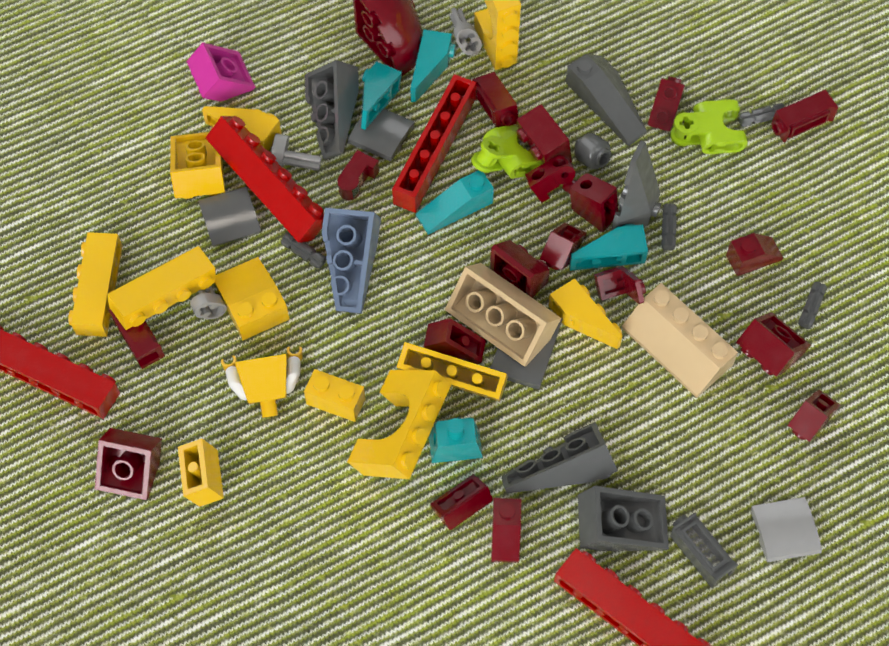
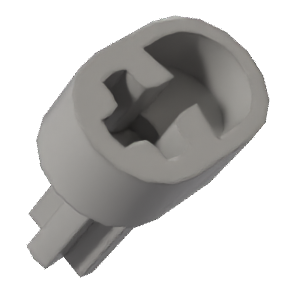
M452 8V14L449 16L454 26L453 34L457 44L464 54H477L482 48V42L473 25L467 22L461 8L458 10ZM470 38L471 41L467 43L466 39Z
M276 133L271 153L275 155L276 161L282 168L285 164L319 171L322 160L321 156L289 151V136Z
M212 286L205 290H199V294L190 301V306L198 318L216 319L221 317L227 310L221 295L215 294Z

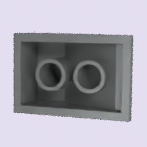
M593 486L578 494L581 549L598 551H666L669 549L665 496Z

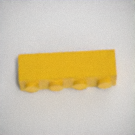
M87 232L86 242H82L81 255L83 259L82 264H79L77 267V278L79 281L78 286L73 289V301L75 303L73 310L69 311L68 316L69 325L73 327L76 335L107 337L111 315L109 313L110 308L107 294L116 288L123 247L118 234Z
M197 246L108 293L109 308L125 330L133 326L137 327L149 317L161 314L173 304L183 302L199 290H205L216 282L215 267L201 248Z
M407 342L404 343L397 364L399 370H436L451 384V387L498 402L501 401L508 378L506 373Z

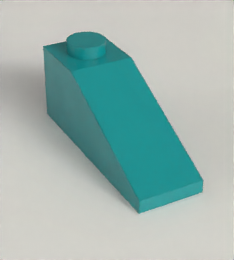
M431 30L423 31L410 88L411 102H416L448 67L449 59L454 58L456 44L452 43V33Z
M378 61L370 69L367 68L362 77L364 82L361 116L362 129L366 130L399 92L402 77L401 71Z
M478 170L455 182L418 211L416 217L429 235L492 204L494 187L484 172Z
M626 224L622 227H617L572 253L569 265L570 271L645 263L648 247L643 224Z

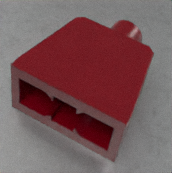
M589 173L583 174L577 181L573 179L570 183L563 184L562 189L570 194L571 208L574 212L602 233L613 223L615 213L618 212L617 187Z

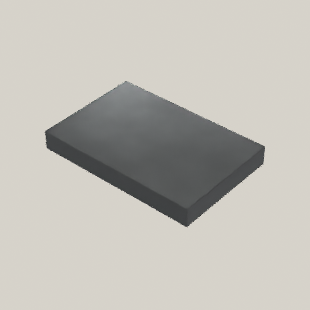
M562 318L551 340L527 366L524 367L497 348L490 369L506 373L508 381L540 390L562 324Z

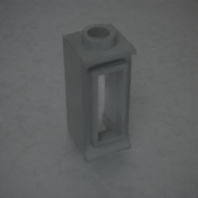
M696 512L689 517L682 515L672 524L674 527L670 537L713 589L726 574L732 575L738 564L731 559L696 516Z

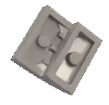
M805 497L752 506L751 514L758 529L759 543L767 562L822 553L817 528Z

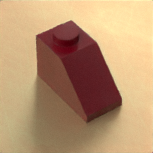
M566 222L550 232L540 259L545 261L546 265L552 269L563 270L570 264L571 254L579 249L587 232Z
M757 233L732 240L726 254L736 276L783 260V256L774 239Z
M447 318L428 324L423 347L474 364H481L486 340L455 320Z
M819 389L805 400L787 426L793 429L792 432L798 438L810 442L817 436L841 405Z
M494 498L491 562L519 563L521 499Z

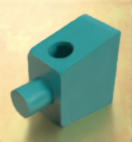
M453 418L434 423L429 435L432 463L483 458L480 432L474 418Z

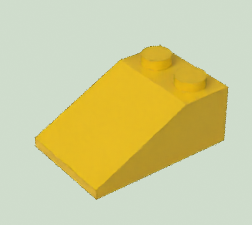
M209 132L171 136L170 175L175 199H190L194 196H215L219 193H225L223 160L220 154L205 139Z
M259 257L216 275V282L214 284L227 307L242 341L290 320L287 305Z

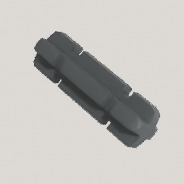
M783 103L774 104L773 107L766 106L751 110V113L749 111L739 114L738 121L742 127L751 125L752 122L757 124L773 120L775 111L785 106Z
M666 203L663 207L661 241L663 250L672 251L675 249L677 206L675 204Z
M286 233L283 236L281 244L287 249L291 248L293 253L306 262L310 261V264L315 268H322L324 266L326 256L320 252L317 253L314 248L305 242L298 243L290 233Z
M820 282L813 284L798 322L800 327L811 329L827 289L825 284Z

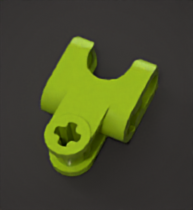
M731 99L704 101L696 104L693 107L692 113L684 112L676 116L674 127L670 132V138L676 145H701L702 152L705 154L740 152L748 145L744 131L732 130L724 125L725 122L734 121L740 112L738 101Z
M517 125L496 127L488 131L481 142V151L474 153L471 158L473 166L479 171L490 173L505 170L512 179L526 177V173L542 165L543 162L541 160L536 161L531 152L524 149L518 143L520 139L516 133L518 130Z

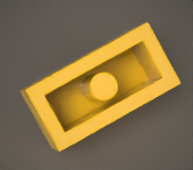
M314 369L304 390L307 405L356 422L365 402L364 386Z
M202 438L179 446L178 453L183 496L199 507L224 499L218 450Z

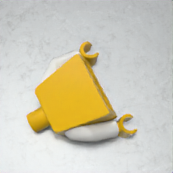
M287 347V355L282 354L245 361H237L233 355V362L231 364H226L224 359H221L229 387L241 400L248 401V404L260 403L262 418L278 416L276 400L287 398V394L294 390L299 379L301 360L303 358L302 347H299V352L296 354L291 353L290 347Z

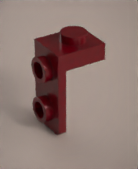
M668 76V79L661 78L647 123L648 126L668 132L671 131L681 97L686 88L684 84H681V79Z
M624 266L594 274L600 300L603 301L627 294L638 304L644 303L643 294L646 293V288L643 280L639 279Z

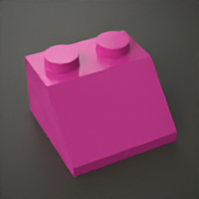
M202 42L187 60L202 98L222 102L255 89V85L239 51Z

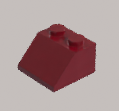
M542 104L516 120L518 126L516 133L523 143L527 142L530 145V152L536 161L541 160L545 163L558 155H565L572 163L568 137Z
M511 240L494 244L491 247L490 269L533 298L548 283L550 269H548L546 263L540 259L536 260L522 245H516Z
M772 312L755 318L736 341L746 356L756 359L767 374L776 377L785 373L811 347V344Z
M109 428L98 440L94 489L147 500L160 464L162 438Z

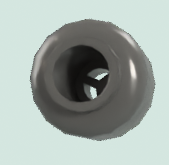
M588 133L576 141L574 155L577 161L593 170L606 166L609 162L611 147L606 140L594 133Z

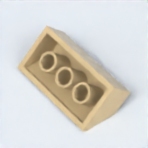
M482 263L465 266L445 308V311L524 367L551 340L561 320V317Z
M662 283L644 297V303L638 304L622 325V329L696 398L733 366L738 354L730 344Z

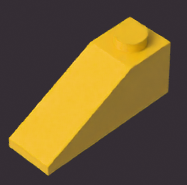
M204 106L202 109L205 123L212 127L221 116H237L241 118L245 123V127L250 133L260 139V144L268 151L273 146L276 133L282 134L280 121L271 113H265L258 109Z

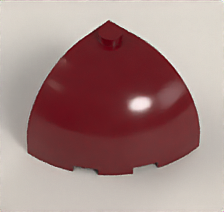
M353 0L356 34L383 64L401 71L402 76L411 71L416 66L423 35L414 2L412 0Z

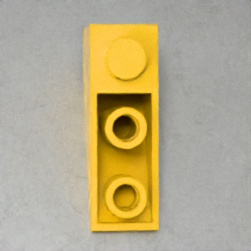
M573 279L550 294L548 306L556 315L562 318L563 325L615 349L620 347L622 340L621 329L616 323H611L606 317L604 308L591 299L590 293L584 285H580L576 279Z

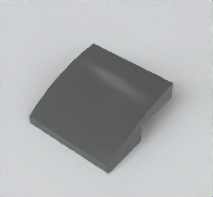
M383 109L366 130L361 128L360 118L348 137L347 143L391 161L401 150L405 138L414 129L415 122Z
M247 187L198 200L213 247L261 233Z

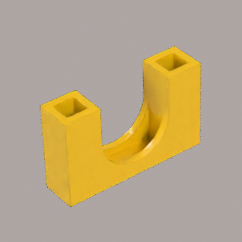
M484 0L487 9L474 13V28L494 69L508 68L517 63L521 3L519 0Z
M390 370L380 393L395 406L409 407L408 415L401 427L389 437L380 440L357 439L347 463L364 476L410 479L451 384L436 370Z

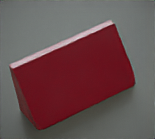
M473 474L433 501L430 506L449 530H452L491 503L493 498L488 486Z

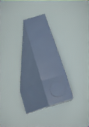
M325 208L322 238L325 242L326 259L331 275V287L335 308L338 312L358 314L363 312L381 218L375 212Z

